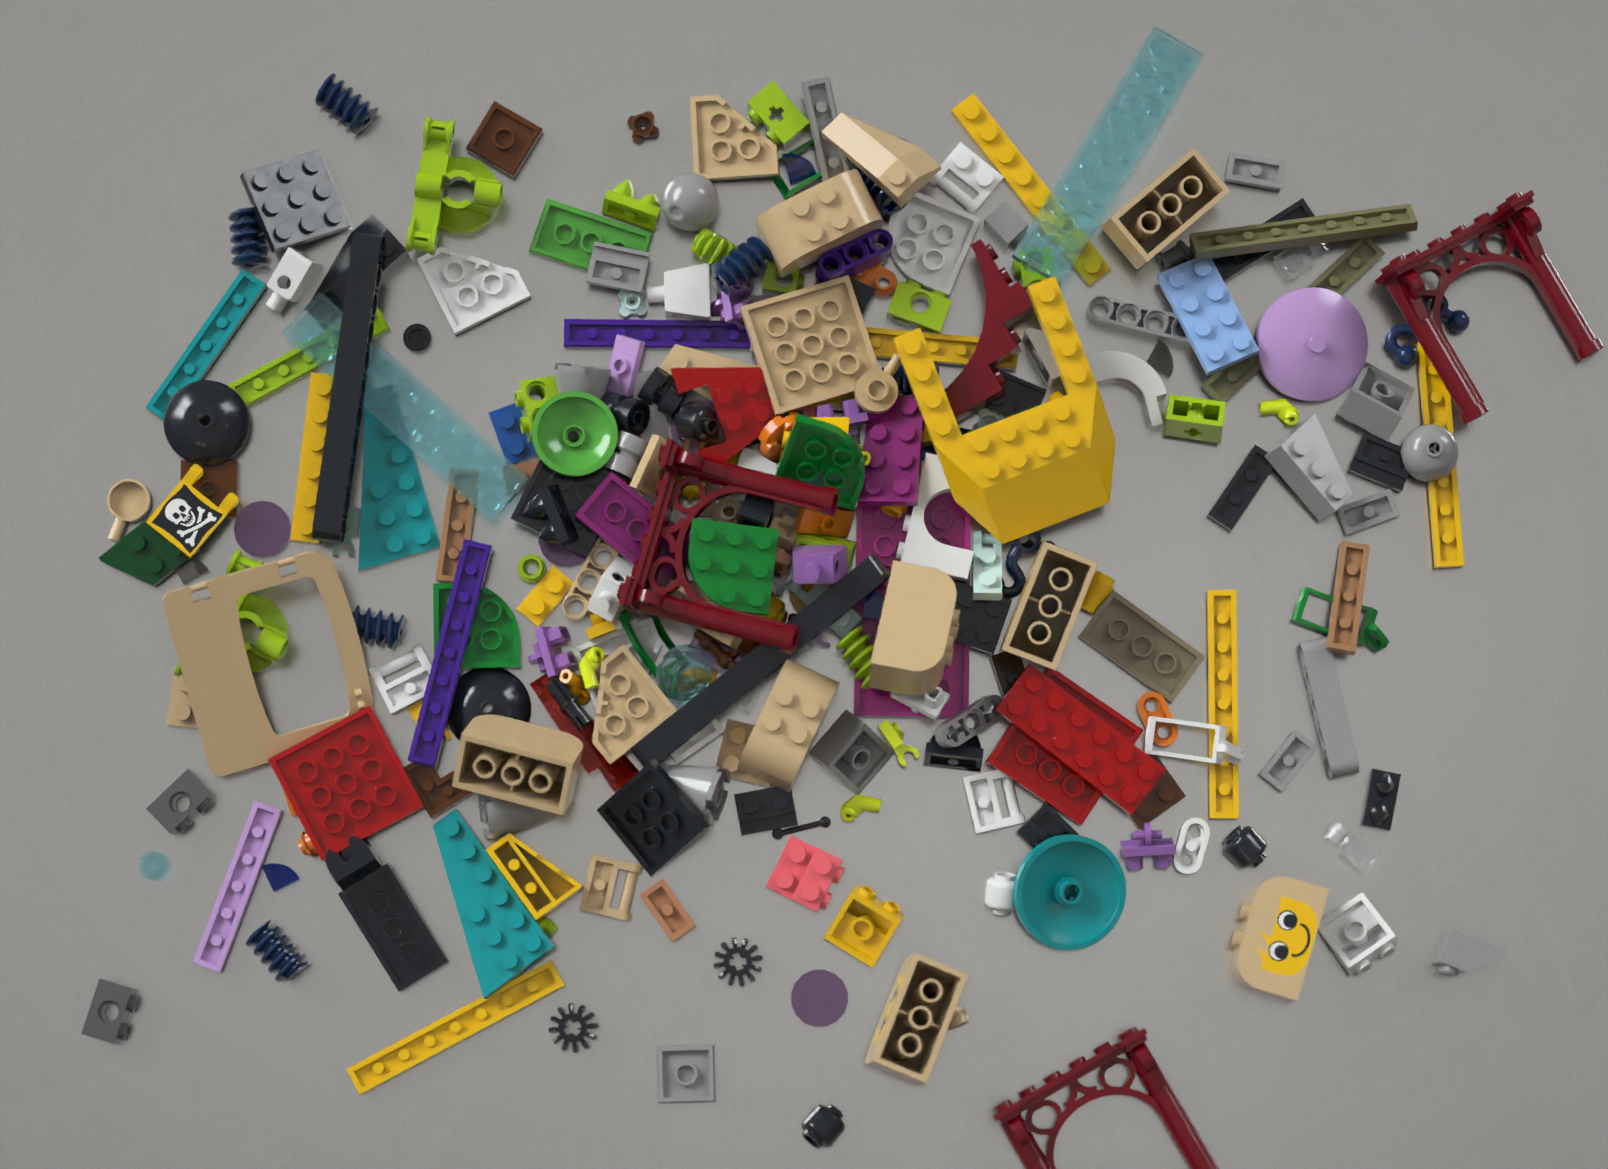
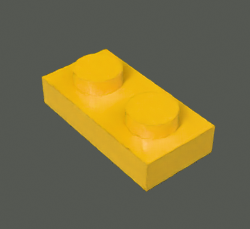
M553 565L517 607V610L537 627H540L566 597L574 582Z

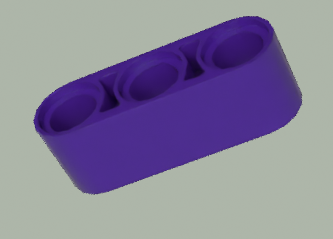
M875 229L824 252L817 263L815 270L816 279L819 283H823L849 275L850 278L887 260L893 245L892 235L885 229ZM880 243L885 248L877 249L873 244ZM855 254L860 260H852L848 255ZM823 266H832L835 271H827Z

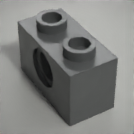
M187 769L146 809L170 834L174 835L177 832L182 834L191 826L193 822L190 819L197 812L203 814L213 804L211 799L215 794L192 770ZM187 796L190 801L189 808L186 811L179 812L176 808V802L180 797Z
M99 978L81 1034L119 1045L120 1040L124 1041L129 1030V1024L126 1023L129 1012L133 1013L138 1003L139 997L135 996L137 989ZM114 1004L117 1006L119 1013L115 1020L110 1021L105 1016V1010L109 1005Z

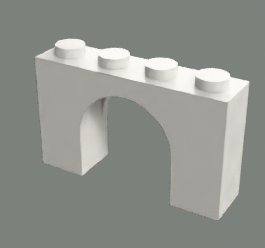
M926 453L925 460L921 461L918 506L913 507L912 515L906 514L902 531L908 533L905 543L899 542L896 558L901 559V562L939 569L949 575L951 579L967 582L974 551L938 542L929 534L924 523V511L930 501L941 494L951 493L938 456Z

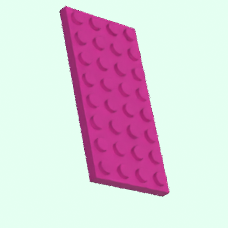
M944 493L935 497L924 511V523L927 531L935 540L942 544L970 550L971 515L955 502L952 493ZM858 498L856 566L874 553L891 573L893 560L901 562V559L896 558L899 542L905 543L908 532L902 531L906 514L912 515L914 506H908L907 512L903 513L901 518H895L884 513L880 509L881 505H861ZM969 571V575H968L967 582H963V581H958V582H961V583L970 585V571ZM889 579L855 606V612L863 619L855 628L864 625L865 627L860 632V635H871L866 642L867 645L875 644ZM954 642L953 645L954 652L951 665L945 664L944 674L938 685L943 691L950 694V699L941 710L938 718H950L969 706V647ZM854 678V715L856 717L930 718L920 712L918 714L912 712L911 707L891 698V691L875 688L861 689L860 686L865 679L856 680Z

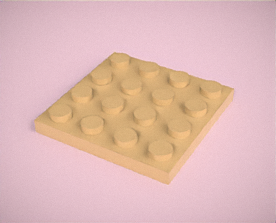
M849 275L740 307L758 367H761L775 416L854 393L856 383L864 373L870 370H880Z

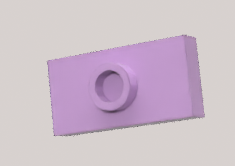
M624 335L616 336L608 368L611 369V376L606 387L607 391L632 397L645 342Z

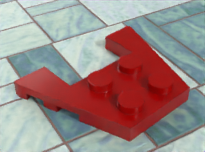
M761 367L670 368L679 394L704 385L708 386L725 440L698 449L699 455L704 458L725 463L757 439L763 428L776 417Z

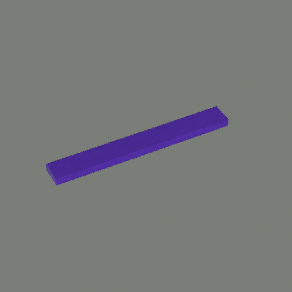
M564 319V348L613 349L616 336L624 335L645 342L644 349L671 350L677 344L696 350L750 351V339L747 330H739L737 325L729 324L725 321Z
M464 539L407 759L409 762L434 768L437 766L493 548L491 545Z

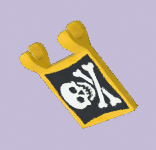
M194 464L189 469L184 478L146 521L150 527L190 559L239 503L238 496L230 492L219 507H217L192 487L203 476V469L198 464Z

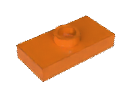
M837 506L835 514L829 516L800 508L794 529L798 533L847 538L855 511Z

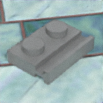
M594 241L586 283L642 294L650 253Z

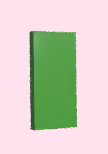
M547 198L529 248V253L588 272L594 241L649 252L654 233Z

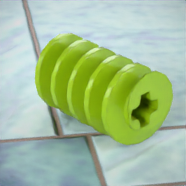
M861 625L843 636L836 646V650H847L843 654L842 659L844 661L852 660L848 666L849 670L859 669L854 678L856 680L865 679L860 686L861 689L865 690L870 689V663L875 644H866L871 635L861 636L860 632L865 627Z

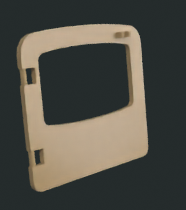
M318 551L303 552L289 558L275 560L209 579L202 583L174 589L163 596L162 605L208 766L214 775L225 776L269 763V758L369 705L375 714L367 667L354 618L335 565L324 553ZM295 563L297 572L285 576L280 575V567ZM311 577L314 579L322 597L336 640L347 688L349 710L343 716L278 734L273 731L256 688L242 635L237 601L240 596L300 578ZM208 588L210 597L198 601L193 600V592Z

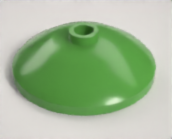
M580 391L563 392L547 400L538 410L532 425V443L540 460L556 473L571 477L589 475L602 468L614 453L618 439L616 420L608 406L599 398ZM575 433L578 436V441L571 442L568 439V435Z

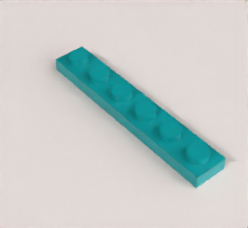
M242 268L145 408L164 420L166 407L174 394L184 386L202 380L267 287L264 282Z

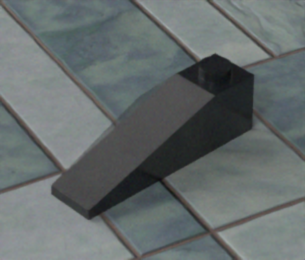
M373 215L369 216L350 233L306 308L308 313L324 330H327L342 316L351 247L356 232L385 237L381 281L410 257L404 246Z

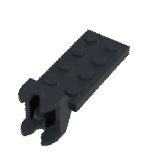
M350 836L349 848H345L339 853L330 849L326 852V866L337 885L343 890L338 893L339 897L399 992L448 962V959L388 863L382 865L377 853L366 838L362 840L357 836Z

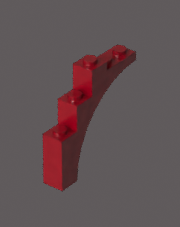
M981 239L971 244L980 264L985 284L986 310L983 329L976 349L965 368L944 389L957 423L1006 394L1003 385L1007 384L999 369L993 371V368L1021 352L1018 344L1022 340L1014 327L1010 329L1008 327L1035 311L1027 292L1028 286L1023 287L1019 281L1009 286L1013 280L1005 267L999 269L994 261L999 258L990 243L985 245Z

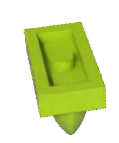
M630 179L621 182L613 190H607L602 208V214L655 232L661 211L660 203L655 193L648 194L640 200L634 198V188Z

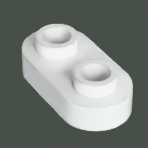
M1191 818L1181 827L1175 854L1173 855V865L1182 874H1193L1202 865L1210 836V828L1203 819ZM1191 828L1199 829L1200 835L1198 838L1190 836L1189 831ZM1184 855H1189L1192 858L1191 865L1186 866L1182 863Z

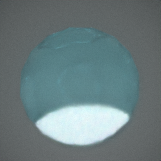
M678 645L670 649L663 656L664 659L661 664H658L656 670L657 682L661 690L671 699L678 701L691 700L710 685L713 677V664L709 656L694 645Z

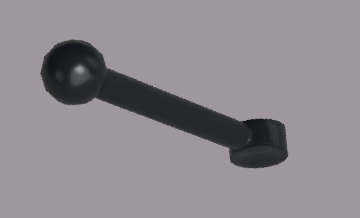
M823 816L819 821L784 830L774 829L772 836L774 839L779 840L783 835L819 826L827 828L831 824V820L829 817Z

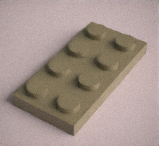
M1114 590L1111 591L1079 635L1080 638L1146 686L1161 694L1171 704L1206 657Z

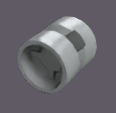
M618 430V439L614 453L602 468L613 472L623 479L632 481L649 442L630 433Z

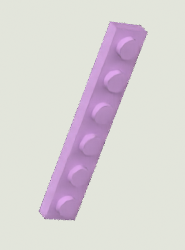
M254 800L193 963L220 973L222 972L283 812L282 810Z

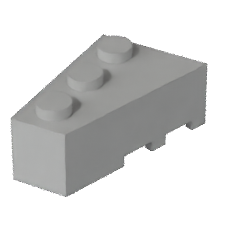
M1315 413L1296 425L1264 456L1319 521L1337 511L1353 495Z

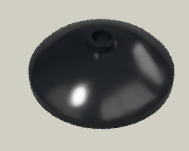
M211 380L196 381L177 391L166 407L163 423L165 436L172 449L186 461L203 466L220 464L235 456L243 447L250 428L249 413L239 394L229 386ZM203 416H209L211 421L209 425L203 426L200 424V419Z
M501 668L472 669L463 674L458 680L448 719V725L452 733L460 741L461 734L470 721L480 715H500L529 723L531 718V700L524 684L514 674ZM486 702L492 704V710L488 713L482 711V705Z

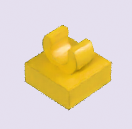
M592 612L588 613L593 624L592 627L585 629L590 641L617 631L614 622L604 621L602 617Z

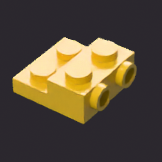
M855 885L824 939L873 968L905 915L900 912L901 907L895 902L887 900L884 903L876 898L877 893L872 888L866 885H862L860 888Z

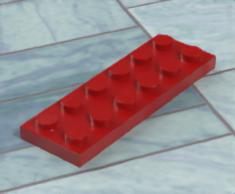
M1031 664L1027 665L994 709L1129 815L1134 813L1166 770Z

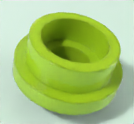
M526 555L518 563V574L528 583L538 582L546 573V564L538 555ZM535 564L537 571L534 574H529L527 572L528 565Z

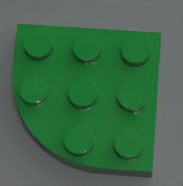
M797 414L774 475L824 488L827 485L839 488L840 498L838 506L854 510L864 484L865 461L859 445L844 430L833 424Z
M693 518L688 559L695 583H697L707 598L718 606L748 614L768 616L779 530Z
M453 583L433 584L434 655ZM482 587L462 669L521 668L520 631L517 620L510 607L502 598L493 591Z

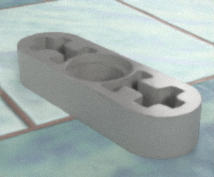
M999 695L983 696L940 723L935 730L937 743L944 748L957 747L1003 718L1002 715L994 710L1002 700V697ZM991 703H993L994 708L992 709V713L983 714L982 711H986L987 709H989L991 707ZM969 713L975 717L976 723L973 729H970L966 724V717ZM958 728L959 732L953 733L950 739H948L949 730Z

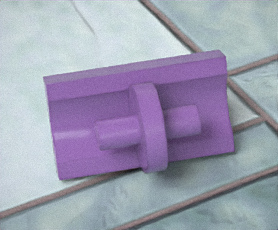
M739 279L738 281L741 285L739 290L731 285L729 287L732 295L728 296L721 290L717 294V300L710 304L713 314L720 315L721 321L737 325L739 330L746 329L740 307L754 303L749 299L744 300L743 295L753 290L751 279H749L750 282L748 283Z
M855 399L841 402L843 417L850 418L849 426L864 424L865 421H868L867 412L862 413V409ZM832 404L821 405L815 408L816 417H834ZM856 428L848 431L852 438L858 437Z
M540 626L534 629L538 643L533 644L535 653L528 657L530 664L538 663L540 672L546 671L548 678L559 677L562 670H571L578 665L573 652L566 651L562 653L560 644L568 642L570 638L566 627Z
M1146 822L1143 824V831H1133V840L1121 841V851L1126 859L1128 870L1143 869V856L1154 855L1155 868H1170L1172 854H1175V844H1173L1172 838H1162V830H1151L1150 822Z

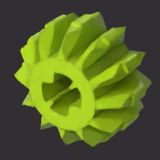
M702 228L699 234L695 236L691 246V250L696 256L711 265L715 262H720L723 256H729L731 250H738V246L709 228Z

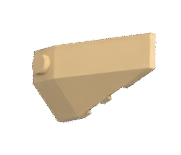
M842 112L822 131V134L901 208L942 169L922 148Z

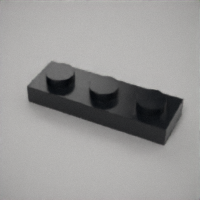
M1256 444L1254 445L1207 515L1229 531H1232L1274 468L1264 457L1268 452Z

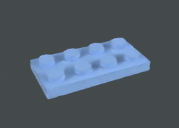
M1194 258L1157 275V280L1207 376L1258 354L1259 348L1212 258L1197 261Z

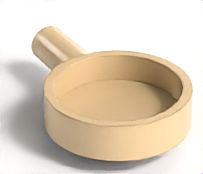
M894 354L883 371L870 370L864 373L857 381L854 396L857 404L864 411L871 414H881L888 411L894 405L898 396V386L893 376L901 365L899 355Z
M123 479L116 482L110 488L107 495V505L116 519L108 539L118 542L126 522L139 521L148 513L151 507V495L141 482L134 479Z

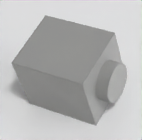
M1006 201L984 220L983 226L1006 249L1012 244L1017 247L1028 236L1025 232L1029 224Z

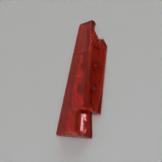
M547 673L530 683L559 730L577 737L583 743L580 762L590 776L600 770L614 793H616L639 772L625 754L610 766L592 743L594 720L578 731L564 711L561 712V706L547 690V683L553 679L548 678Z

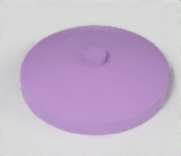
M1300 288L1276 299L1263 314L1255 337V343L1259 348V352L1256 354L1257 361L1267 381L1282 394L1302 401L1326 400L1345 391L1360 374L1368 352L1366 327L1357 309L1342 295L1324 288Z

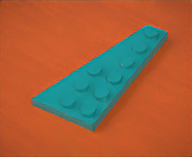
M394 385L366 392L359 572L440 548V541Z
M455 808L435 823L433 829L484 999H487L553 950L555 946L487 853L486 848L459 810Z

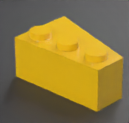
M510 833L486 849L536 921L544 918L584 889L581 884Z

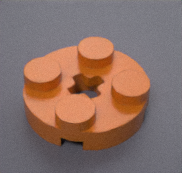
M797 410L789 411L790 415L784 418L778 415L763 428L758 438L761 441V445H757V449L765 458L770 461L780 460L784 450L782 448L784 431H791L796 415H803Z

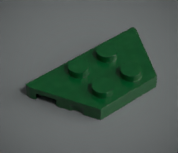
M149 516L102 554L99 560L148 584L157 586L190 558L146 523L150 518Z

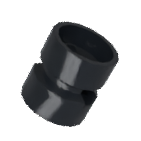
M656 367L644 383L637 398L647 402L650 406L656 404L657 411L671 419L684 402L689 391L679 394L675 382L670 380V375ZM661 387L666 389L662 397L657 393Z
M614 392L606 393L601 398V401L611 410L618 430L635 436H639L645 431L650 421V408L647 402L628 398Z

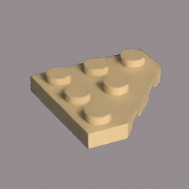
M719 95L690 97L694 173L705 176L711 181L779 176L777 145L758 131L755 126L728 105Z
M624 644L601 662L592 743L610 766L677 711Z

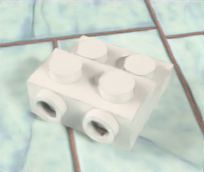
M1363 892L1321 920L1318 928L1319 933L1332 948L1334 955L1350 976L1356 972L1358 975L1366 973L1372 967V961L1379 956L1382 959L1389 957L1395 952V945L1398 944L1396 935Z

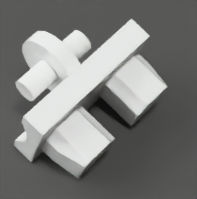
M937 686L931 692L918 696L891 692V698L911 707V711L916 714L920 712L936 720L945 704L949 701L950 694Z

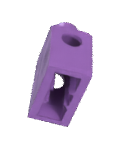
M847 545L792 546L793 578L795 584H833L848 573Z

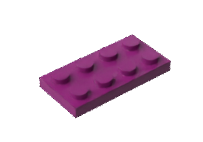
M898 395L894 405L888 411L881 414L867 412L868 421L866 422L864 451L869 452L871 460L865 466L864 484L859 498L861 505L918 506L925 423L914 395Z
M610 472L574 517L634 565L635 561L640 559L642 552L640 550V541L643 534L648 532L650 525L648 523V514L653 505L613 472ZM669 520L668 527L674 525L675 523ZM688 535L686 541L684 563L688 559L690 535ZM664 539L658 558L666 556L675 560V554L672 555L670 553L669 542ZM666 564L660 568L657 576L658 586L665 587L674 577L676 570L673 565Z

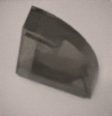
M1159 340L1146 363L1157 373L1170 379L1173 372V358L1167 345Z
M191 557V559L179 566L176 572L185 585L209 572V569L203 562Z

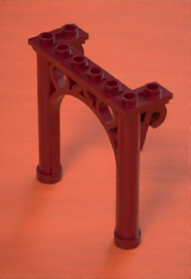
M1532 190L1523 195L1521 191L1514 193L1506 198L1505 202L1496 207L1498 211L1490 215L1487 211L1473 219L1475 224L1468 228L1465 224L1455 228L1450 232L1452 236L1446 240H1443L1442 236L1428 243L1429 249L1423 252L1416 249L1406 256L1402 254L1389 262L1390 264L1380 270L1382 275L1375 280L1377 286L1381 284L1383 289L1385 287L1388 288L1461 413L1459 417L1464 425L1471 423L1490 411L1448 341L1440 320V307L1444 293L1451 282L1464 271L1487 264L1505 265L1520 271L1534 283L1580 361L1605 347L1601 339L1595 337L1541 245L1537 233L1541 232L1542 224L1537 213L1529 207L1534 202L1532 197L1535 194ZM1493 235L1502 237L1505 241L1503 253L1496 254L1490 252L1486 247L1487 238ZM1479 237L1477 241L1478 252H1467L1461 247ZM1514 245L1523 260L1510 256ZM1449 253L1450 265L1446 270L1436 263H1431ZM1427 271L1435 273L1439 280L1437 289L1426 290L1420 275ZM1422 298L1432 299L1430 306V314L1427 311L1422 301Z
M667 438L666 444L661 446L658 454L659 466L665 471L664 478L658 481L656 487L658 498L656 505L650 508L648 514V523H650L648 532L643 534L640 541V550H642L640 559L635 561L633 565L632 577L626 576L625 582L621 583L618 588V604L635 616L637 613H646L777 647L781 652L793 654L800 636L799 626L708 603L693 590L687 578L684 563L685 546L691 530L692 519L698 518L708 506L717 500L736 494L751 495L833 516L839 503L840 489L828 485L824 488L704 458L700 455L684 451L673 439ZM706 481L725 487L707 494L706 488L701 482ZM689 485H695L698 487L700 500L689 508L681 506L680 498L682 491ZM673 507L680 513L687 515L685 519L680 517L677 523L668 527ZM664 539L669 542L670 553L672 555L675 554V560L666 556L658 558ZM666 564L673 565L678 577L667 587L658 586L657 576L660 568ZM650 586L654 589V591H649ZM682 586L693 602L669 596V594L674 593Z
M1135 1026L1119 1035L1121 1039L1119 1042L1112 1046L1109 1041L1094 1049L1095 1056L1088 1060L1084 1056L1076 1059L1069 1064L1071 1067L1069 1071L1062 1075L1059 1070L1044 1078L1045 1085L1038 1089L1034 1085L1026 1088L1019 1093L1021 1099L1014 1103L1010 1099L994 1107L996 1113L991 1115L993 1120L998 1121L1025 1169H1056L1054 1163L1056 1138L1061 1127L1073 1112L1084 1104L1100 1097L1109 1095L1131 1096L1144 1101L1158 1113L1190 1169H1219L1145 1042L1148 1040L1145 1036L1147 1034L1145 1028L1138 1030ZM1125 1052L1129 1061L1124 1058H1117V1056ZM1115 1064L1125 1065L1129 1072V1076L1122 1087L1110 1086L1105 1081L1106 1070ZM1101 1066L1098 1072V1080L1105 1089L1097 1090L1096 1085L1086 1087L1080 1084L1078 1079ZM1135 1071L1139 1075L1141 1081L1143 1082L1150 1096L1143 1092L1130 1089V1086L1132 1085L1135 1079ZM1068 1086L1070 1090L1069 1098L1063 1104L1067 1108L1062 1113L1061 1107L1057 1103L1045 1100V1098ZM1077 1091H1079V1092H1081V1093H1083V1094H1087V1095H1085V1096L1079 1098L1078 1100H1076V1099H1077ZM1043 1106L1052 1107L1056 1112V1120L1053 1127L1047 1129L1037 1128L1032 1122L1033 1113ZM1028 1109L1026 1113V1121H1024L1023 1117L1021 1116V1113ZM1031 1132L1049 1135L1046 1157Z

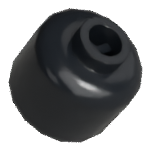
M686 403L677 411L674 420L676 430L681 437L697 442L709 440L716 432L718 426L714 410L709 406L698 403Z
M1251 826L1236 827L1224 840L1226 843L1225 853L1240 868H1247L1251 865L1256 868L1267 857L1264 853L1267 847L1266 840Z
M822 1105L814 1107L802 1122V1129L804 1131L802 1136L815 1148L831 1147L844 1132L845 1125L841 1119L843 1114L832 1105L828 1107Z

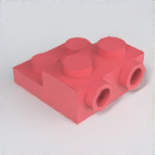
M791 835L766 888L818 912L820 907L826 908L832 896L828 889L832 881L838 884L845 868L840 866L842 859Z

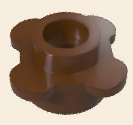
M645 111L643 114L628 118L627 124L632 128V139L635 142L640 143L644 138H655L658 136L659 129L654 125V114L652 112ZM644 124L646 128L641 129L640 126Z

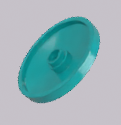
M1064 834L1049 838L1032 849L1018 869L1013 888L1015 910L1027 932L1047 946L1061 950H1077L1091 946L1103 939L1114 928L1122 914L1126 900V880L1123 869L1115 855L1107 847L1094 839L1076 834Z

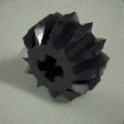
M734 937L731 940L733 948L730 949L725 942L721 944L722 948L727 952L725 955L715 952L717 958L724 960L723 962L715 963L714 968L725 967V970L718 975L720 979H723L728 973L731 974L728 985L732 986L735 977H739V985L744 986V975H747L751 982L755 980V977L749 972L751 969L761 972V967L752 964L755 961H761L762 956L751 957L750 954L755 952L758 947L753 945L747 951L745 948L748 944V939L744 938L741 947H738L737 939ZM735 954H740L741 958H746V965L742 964L744 968L741 970H737L734 965L730 966V959L734 960L732 956Z
M573 1003L568 1004L569 1014H566L565 1010L559 1007L557 1010L562 1016L561 1020L555 1016L550 1018L552 1022L558 1023V1027L549 1028V1033L559 1032L560 1034L552 1042L556 1044L564 1039L565 1041L561 1047L563 1051H566L569 1043L572 1042L574 1053L578 1052L579 1049L577 1042H580L585 1049L589 1048V1044L584 1038L587 1036L595 1040L596 1035L589 1033L588 1029L598 1028L597 1023H587L588 1020L594 1017L593 1012L583 1017L584 1005L579 1007L577 1014L575 1013ZM570 1020L573 1023H580L581 1028H578V1030L581 1031L578 1035L574 1033L567 1034L566 1028H569V1026H566V1024Z

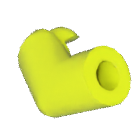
M859 794L854 795L842 805L840 809L841 817L843 820L851 822L864 810L879 813L882 799Z

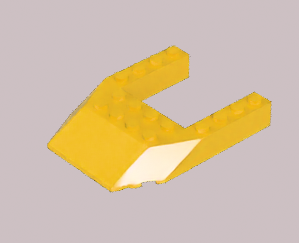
M1055 276L1028 286L1027 292L1067 395L964 435L960 432L921 328L893 338L895 348L955 502L966 510L1001 544L1110 503L1116 438L1096 380Z

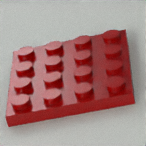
M1046 668L1043 673L1133 744L1136 743L1143 732L1142 728L1057 670ZM1010 723L985 761L1081 826L1102 795L1101 792L1012 723Z
M370 705L268 759L321 861L325 860L326 852L329 849L339 853L348 848L350 836H357L363 840L424 807Z

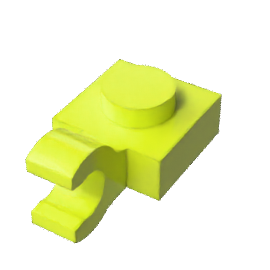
M886 719L877 726L884 739L897 755L901 766L904 768L907 766L903 758L906 752L913 753L916 759L920 757L915 747L903 744L901 738L904 737V734L896 722L890 724L888 719Z

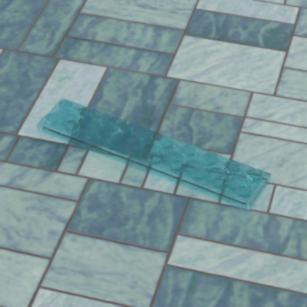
M1156 26L1153 28L1012 255L1013 259L1047 279L1055 276L1058 285H1062L1201 61L1203 53Z
M319 292L287 326L282 334L333 380L343 311L324 294ZM372 339L363 407L487 519L493 522L530 479Z

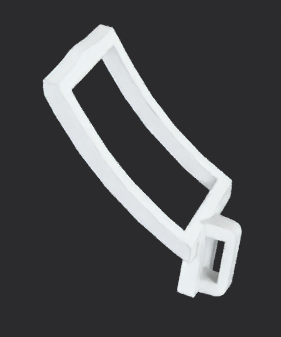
M1155 716L1148 717L1144 748L1146 754L1222 764L1224 760L1232 765H1236L1237 761H1242L1244 754L1241 753L1242 748L1225 741L1227 726ZM1156 721L1216 729L1212 758L1152 750Z

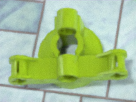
M426 116L420 169L415 180L413 214L406 238L407 252L420 250L427 251L430 255H435L439 230L455 237L472 236L485 230L494 221L499 211L503 183H499L493 172L481 161L467 156L451 157L455 120L450 119L449 122L432 120L431 116ZM456 181H465L472 187L475 186L473 201H469V199L454 201L448 196L444 198V190L449 184Z
M237 549L228 564L225 575L246 569L240 566L241 564L251 568L262 565L264 562L261 560L255 561L244 556L242 551ZM248 593L240 596L238 599V612L241 621L250 619L262 631L255 647L251 643H244L252 674H259L276 666L285 655L290 640L289 625L279 607L265 597ZM179 662L174 672V675L177 677L182 675Z

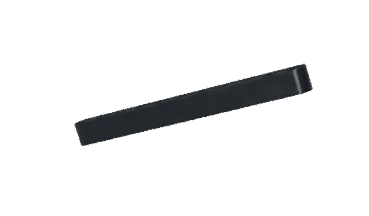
M356 232L352 241L313 520V540L343 543L345 538L385 252V237L381 235Z
M874 553L867 557L787 622L800 627L798 644L793 654L781 652L777 647L760 643L630 749L643 767L654 759L660 764L777 670L787 659L793 657L890 578V572Z

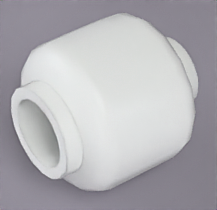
M995 872L994 876L987 880L985 904L989 908L994 909V914L1008 916L1011 915V911L1015 910L1013 888L1016 874Z

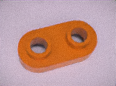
M857 255L851 257L852 260H860ZM879 264L851 277L875 288L876 290L873 295L880 299H887L893 296L898 284L895 274ZM882 278L887 279L889 285L881 287L878 281Z
M1146 692L1139 698L1137 711L1145 729H1147L1149 716L1173 719L1164 697L1158 692ZM1151 701L1156 704L1154 712L1146 709L1147 702ZM1156 721L1153 743L1159 747L1171 745L1178 736L1177 725ZM1159 728L1167 729L1168 736L1166 738L1159 737Z

